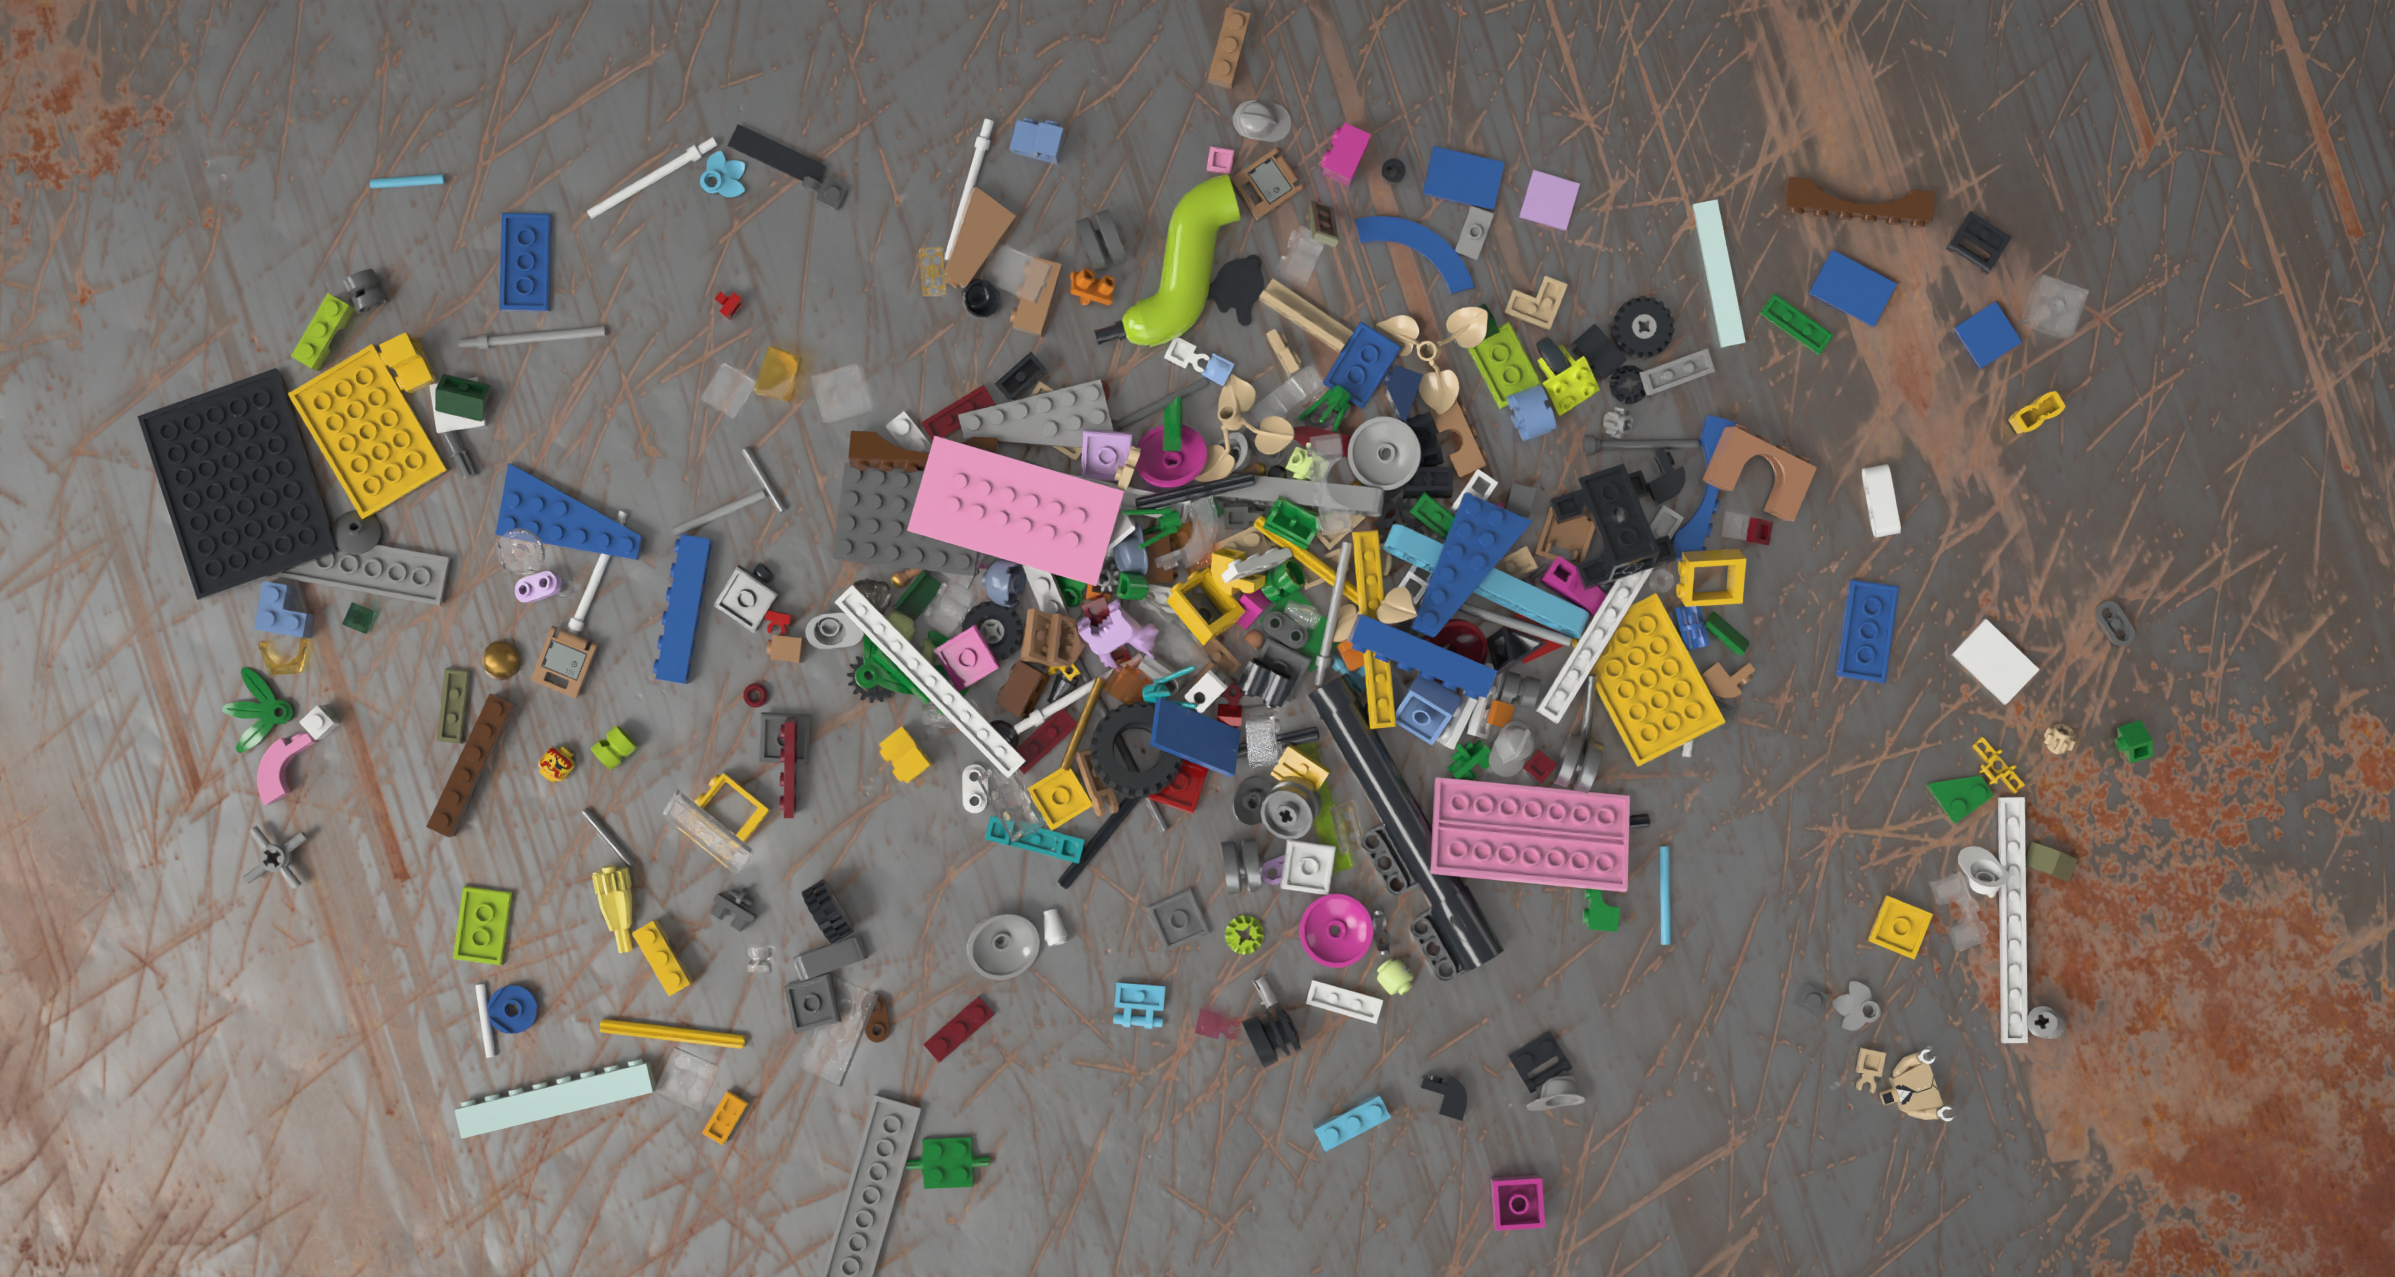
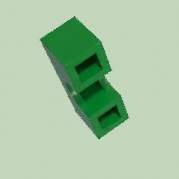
M1585 888L1584 899H1588V907L1583 909L1582 923L1586 924V928L1589 930L1618 932L1620 907L1606 905L1601 897L1602 890Z

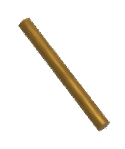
M1100 677L1095 679L1061 762L1060 768L1069 771L1106 681Z

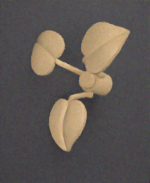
M1478 307L1458 309L1449 316L1446 322L1447 330L1453 335L1437 343L1424 341L1420 344L1416 340L1420 333L1419 326L1413 318L1406 315L1394 316L1376 324V330L1402 347L1397 356L1410 355L1414 345H1416L1419 358L1429 361V364L1435 369L1436 373L1429 372L1422 377L1419 393L1427 405L1438 414H1443L1456 401L1460 384L1458 377L1453 371L1444 370L1440 372L1439 367L1435 363V360L1441 354L1440 347L1453 341L1455 338L1457 343L1464 348L1478 346L1484 340L1487 333L1488 313L1486 310Z
M1233 374L1229 375L1221 391L1217 413L1219 420L1223 423L1221 429L1224 434L1226 449L1220 445L1207 447L1206 464L1201 473L1194 478L1199 482L1205 483L1223 479L1233 471L1235 459L1229 455L1231 448L1228 430H1238L1242 425L1246 426L1258 434L1255 438V446L1264 454H1275L1281 451L1295 437L1292 425L1281 417H1266L1262 420L1260 429L1255 428L1242 417L1241 412H1247L1254 406L1257 393L1252 385Z
M1381 544L1379 546L1383 578L1388 575L1391 569L1392 555L1385 551L1384 544ZM1405 587L1394 588L1387 595L1384 592V600L1381 601L1382 605L1376 613L1377 618L1382 623L1391 627H1395L1400 622L1418 616L1411 592ZM1348 604L1339 608L1332 643L1348 640L1357 615L1360 614L1359 611L1357 612L1355 605Z

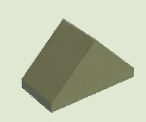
M2030 842L2025 856L2027 867L2066 882L2070 881L2078 860L2061 851L2034 842Z

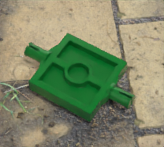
M972 1137L922 1139L923 1153L921 1159L906 1160V1164H916L907 1165L906 1170L921 1169L924 1189L974 1187L973 1173L975 1167H990V1162H980L989 1161L990 1156L975 1157L972 1150Z

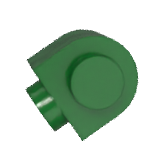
M1120 572L1116 596L1121 599L1143 600L1149 592V583L1146 581V578L1139 573Z

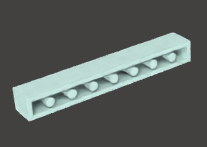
M642 1059L628 1062V1067L620 1069L618 1064L605 1067V1072L595 1074V1070L581 1073V1078L571 1080V1076L556 1079L557 1084L549 1086L547 1082L532 1085L533 1090L525 1092L523 1087L508 1091V1096L500 1097L499 1093L486 1096L485 1101L476 1103L475 1099L461 1102V1107L455 1109L461 1139L652 1093L657 1089L650 1061L643 1063Z

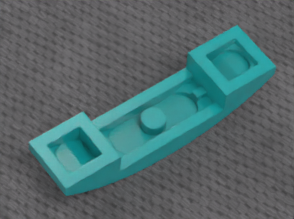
M990 816L985 840L1026 849L1078 864L1080 863L1085 840L995 816Z

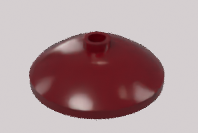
M1450 619L1434 638L1424 635L1422 640L1441 648L1450 644L1446 650L1482 665L1486 662L1488 655L1486 637L1470 621ZM1436 678L1433 680L1440 685L1443 683V681Z

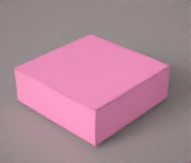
M1210 146L1207 172L1228 173V175H1231L1234 150Z

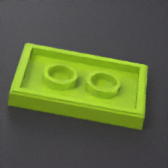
M1510 322L1498 327L1499 333L1483 340L1478 346L1467 348L1499 409L1508 405L1506 396L1537 385L1543 387Z
M463 886L453 959L503 965L513 892Z

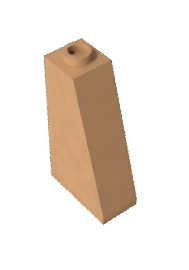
M978 187L973 188L969 194L943 271V275L947 277L945 281L956 289L959 286L965 288L1016 217V215Z

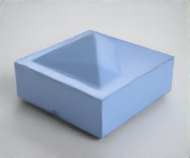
M1213 353L1202 376L1224 387L1235 364Z

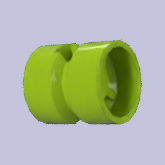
M615 725L606 733V739H599L591 747V750L608 769L613 771L622 763V757H628L638 746L620 726Z

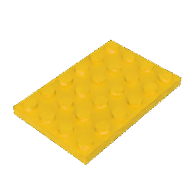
M373 344L288 393L361 519L372 516L448 471Z
M1657 593L1631 605L1589 674L1597 675L1595 689L1638 768L1726 722ZM1572 638L1571 644L1574 648L1580 638Z

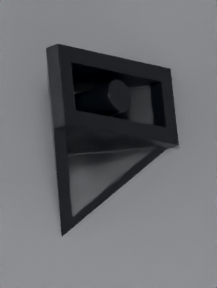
M1506 626L1486 639L1497 675L1509 670L1546 644L1543 641Z

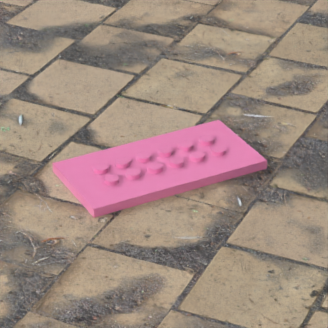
M934 436L907 531L1097 586L1124 491Z
M1436 777L1434 783L1430 874L1626 892L1628 889L1630 796L1588 792L1586 794L1574 790Z

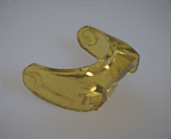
M300 638L297 656L291 662L283 665L275 663L270 658L267 652L266 641L259 643V650L269 675L299 674L302 672L305 661V648L308 647V642L305 638Z

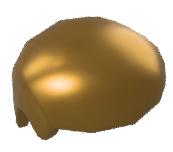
M495 641L484 650L482 665L489 677L496 680H508L517 673L520 658L512 644L506 641Z

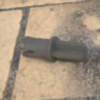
M453 430L444 434L442 437L451 453L450 458L455 461L461 476L464 479L472 477L476 471L467 454L469 450L464 448L458 431Z

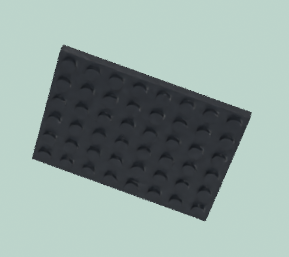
M274 368L137 416L197 600L207 599L339 552L335 546L332 530L279 369Z

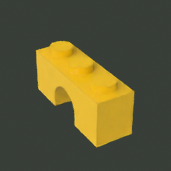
M658 919L649 922L632 933L669 997L694 983L684 963L679 961L673 953L668 942L669 938Z

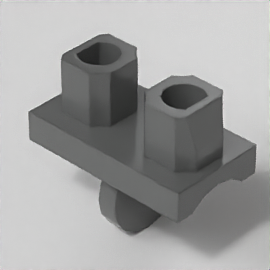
M746 888L741 893L734 889L731 890L729 896L736 899V901L731 900L722 893L716 894L713 899L715 903L710 914L723 920L728 910L732 911L736 916L730 926L740 932L749 923L754 922L757 917L755 913L741 906L743 903L750 908L753 903L752 900L746 897L749 891Z

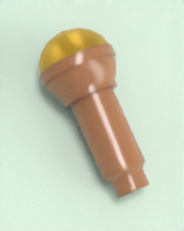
M1256 462L1236 474L1252 472L1256 476H1265L1266 467L1263 463Z
M908 569L905 572H895L891 578L892 584L896 588H903L910 579L919 575L922 570Z

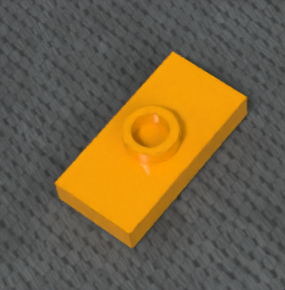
M727 1090L702 1133L719 1144L724 1145L749 1102Z

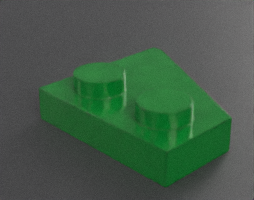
M1979 775L1926 784L1953 824L1995 796Z

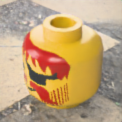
M554 746L550 747L539 760L538 765L541 768L539 773L552 783L564 781L575 767V762L571 758L574 754L564 746H561L560 749Z

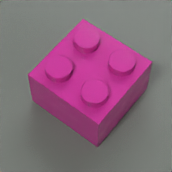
M1345 122L1342 129L1337 127L1331 142L1333 149L1332 151L1326 150L1320 167L1324 168L1322 175L1349 187L1369 144L1371 134Z
M1539 1174L1490 1177L1493 1226L1496 1231L1545 1228L1542 1177Z

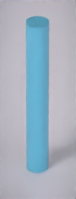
M444 174L370 179L371 189L445 183Z

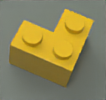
M405 332L379 345L382 350L379 353L380 358L385 366L389 365L391 369L396 370L398 376L395 379L401 390L405 389L406 392L412 394L437 382L417 337Z
M901 726L879 744L882 748L879 751L887 762H893L894 769L892 772L900 782L911 783L934 765L904 726Z

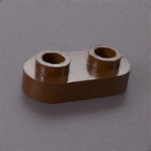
M871 993L862 1001V1013L867 1038L872 1042L878 1043L884 1041L889 1036L890 1022L886 999L881 994ZM874 1001L878 1004L877 1010L870 1009L869 1005L871 1002ZM874 1026L881 1027L882 1033L876 1035L873 1032Z

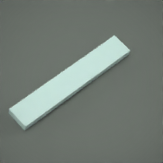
M1718 199L1693 204L1720 347L1744 344L1746 341Z

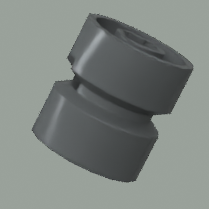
M373 269L354 273L343 280L348 294L354 296L351 301L356 313H364L386 303L382 289L376 287L378 280Z
M1507 671L1499 701L1508 704L1518 702L1520 707L1533 710L1538 697L1541 679L1529 676L1523 679L1521 674Z

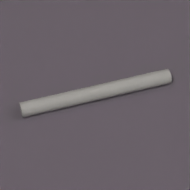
M761 489L675 526L673 530L676 536H679L767 498L766 494Z

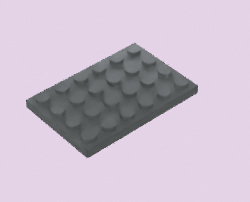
M845 462L832 559L976 577L979 552L907 531L924 471L909 473L903 469H893L886 472L878 468L857 470L850 466V462Z

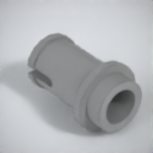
M1267 975L1252 982L1263 1000L1261 1004H1265L1266 1008L1279 1002V994L1274 992Z

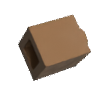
M772 635V640H768L767 654H770L771 660L802 663L804 638Z

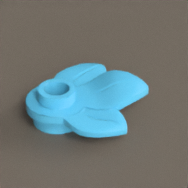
M722 151L712 154L707 160V170L700 178L701 187L708 193L715 194L719 192L726 198L741 195L745 189L738 180L744 174L745 163L737 160L726 161ZM716 178L717 184L710 186L709 180Z

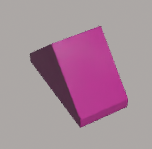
M1261 588L1254 593H1245L1238 601L1239 605L1245 610V613L1237 623L1247 630L1270 603V600L1264 595Z

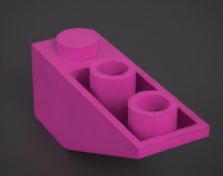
M1561 556L1556 557L1551 562L1540 579L1541 583L1575 606L1587 611L1592 617H1594L1607 596L1598 586L1584 590L1576 571V566Z

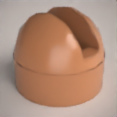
M1258 630L1249 631L1243 638L1257 651L1263 646L1265 640L1263 633Z

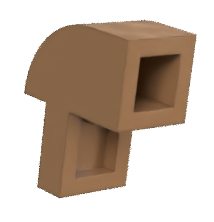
M1714 662L1701 672L1700 675L1711 695L1718 698H1733L1742 694L1737 684L1743 686L1753 678L1751 674L1755 669L1751 663H1745L1729 676L1719 662Z

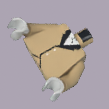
M1932 1046L1925 1047L1922 1052H1916L1903 1057L1893 1069V1075L1889 1077L1892 1088L1880 1092V1097L1884 1106L1897 1102L1899 1109L1911 1117L1924 1120L1942 1118L1944 1121H1951L1956 1116H1949L1946 1111L1955 1107L1949 1104L1942 1109L1940 1108V1106H1943V1102L1930 1067V1063L1934 1062L1937 1055L1929 1057L1926 1053L1933 1049Z

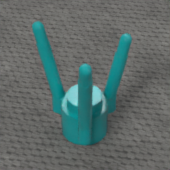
M1192 665L1163 678L1154 679L1153 684L1145 685L1142 691L1144 701L1153 704L1156 703L1157 699H1167L1171 692L1168 691V688L1163 683L1195 670L1196 666ZM1168 700L1185 708H1197V704Z

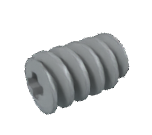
M2039 1006L2029 1013L2027 1026L2029 1031L2035 1036L2055 1039L2064 1032L2066 1020L2060 1011L2046 1006ZM2047 1019H2049V1023L2043 1026V1022H2046Z

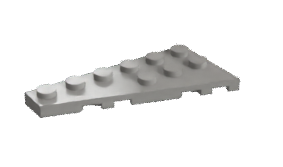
M1101 379L958 415L963 437L968 440L973 436L998 438L999 442L1082 448L1084 429L1114 431Z

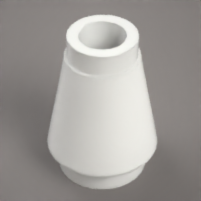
M1058 909L1043 912L1044 939L1047 941L1048 946L1067 943L1066 937L1068 933L1058 914Z

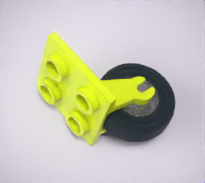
M1548 337L1536 343L1538 352L1541 355L1537 362L1548 377V380L1543 382V385L1559 417L1600 390L1584 356L1575 361L1562 344L1556 346Z

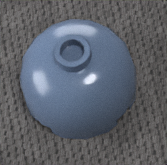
M1000 559L990 566L988 572L984 573L982 583L985 586L988 597L993 602L1001 606L1015 608L1021 601L1016 600L1018 594L1024 593L1026 573L1023 566L1019 563Z

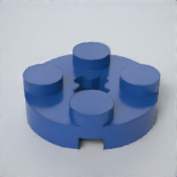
M511 984L498 989L491 996L488 1003L492 1025L497 1030L506 1034L520 1033L527 1030L533 1025L538 1015V1001L529 989L521 985ZM516 1003L519 1013H514L511 1016L508 1014L510 1009L507 1006L508 1004L513 1005Z

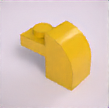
M1222 547L1212 553V577L1217 587L1230 596L1240 590L1244 593H1254L1265 585L1266 576L1260 574L1225 583L1221 574L1229 569L1228 564L1237 559H1241L1242 562L1245 561V552Z

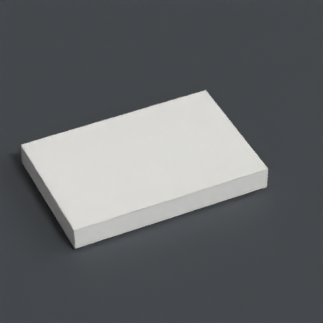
M1984 619L1951 654L2004 705L2040 670L1987 619Z

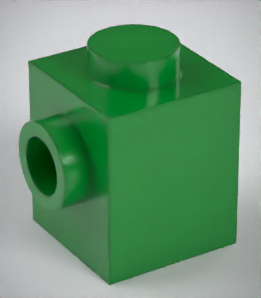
M2141 720L2117 727L2118 738L2115 739L2116 747L2119 752L2124 753L2130 764L2153 757V740Z

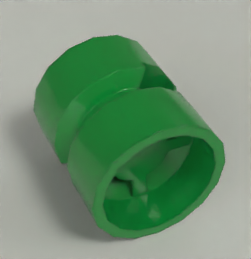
M1287 559L1277 565L1275 569H1271L1263 574L1266 578L1265 585L1261 587V590L1270 601L1277 603L1290 593L1305 586L1306 578L1304 572L1297 562Z

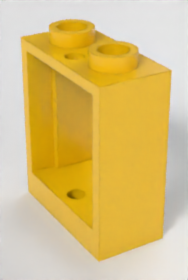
M1740 549L1682 552V561L1678 562L1680 583L1676 586L1677 597L1681 599L1685 607L1743 603L1746 568L1745 556ZM1728 565L1727 587L1725 591L1693 592L1695 567Z
M1209 568L1202 572L1196 570L1187 578V582L1184 584L1182 581L1178 582L1170 589L1172 594L1166 600L1203 646L1237 623L1245 613V610L1233 596L1224 593L1217 587ZM1198 586L1223 614L1222 617L1210 625L1207 624L1185 597L1186 594Z
M723 773L721 776L716 774L709 783L711 788L706 795L701 793L693 804L696 807L692 812L737 848H741L772 809L728 773ZM726 782L758 807L736 835L704 810Z

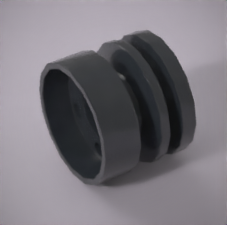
M1280 1004L1274 1006L1278 1015L1275 1018L1272 1017L1269 1009L1265 1010L1267 1018L1265 1023H1262L1257 1015L1242 1021L1251 1044L1264 1068L1279 1061L1276 1052L1279 1048L1282 1049L1287 1057L1291 1054L1287 1048L1289 1043H1292L1296 1052L1302 1050L1299 1034L1289 1014L1284 1011Z

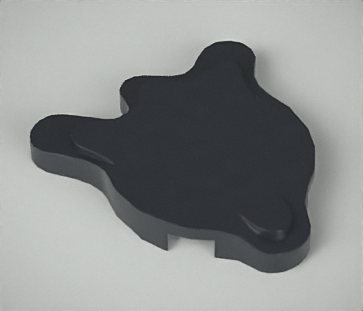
M1250 255L1244 259L1229 261L1223 265L1215 280L1209 285L1206 300L1215 301L1221 313H1226L1230 308H1234L1241 326H1249L1251 324L1252 306L1259 300V296L1263 292L1264 278L1261 271L1262 261L1260 257Z

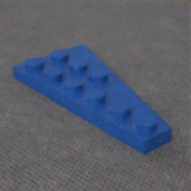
M508 463L495 535L639 560L643 541L642 535L539 480L515 465Z
M1465 492L1417 610L1418 616L1414 618L1411 629L1434 638L1533 521Z

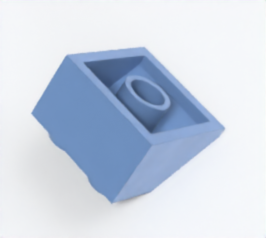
M1418 675L1395 711L1396 724L1433 745L1454 715L1462 698L1437 682L1426 680Z

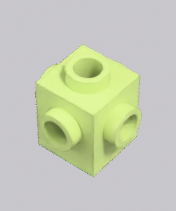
M1296 447L1286 469L1294 473L1293 478L1296 480L1322 482L1331 462L1320 457V452L1307 447L1304 450Z

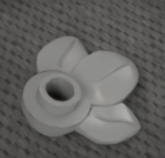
M1850 981L1849 994L1840 995L1832 1001L1835 1010L1845 1016L1842 1028L1847 1030H1858L1866 1022L1876 1021L1881 1014V1006L1871 997L1870 989L1857 981ZM1870 1005L1872 1012L1865 1014L1864 1008Z

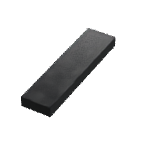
M737 124L727 145L729 148L803 182L805 177H811L820 182L826 169V165Z

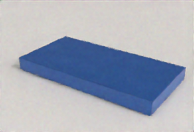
M502 213L500 311L549 312L551 214Z
M1849 580L1836 676L1886 683L1899 586Z
M1160 698L1156 700L1150 745L1225 776L1232 777L1236 771L1241 730Z

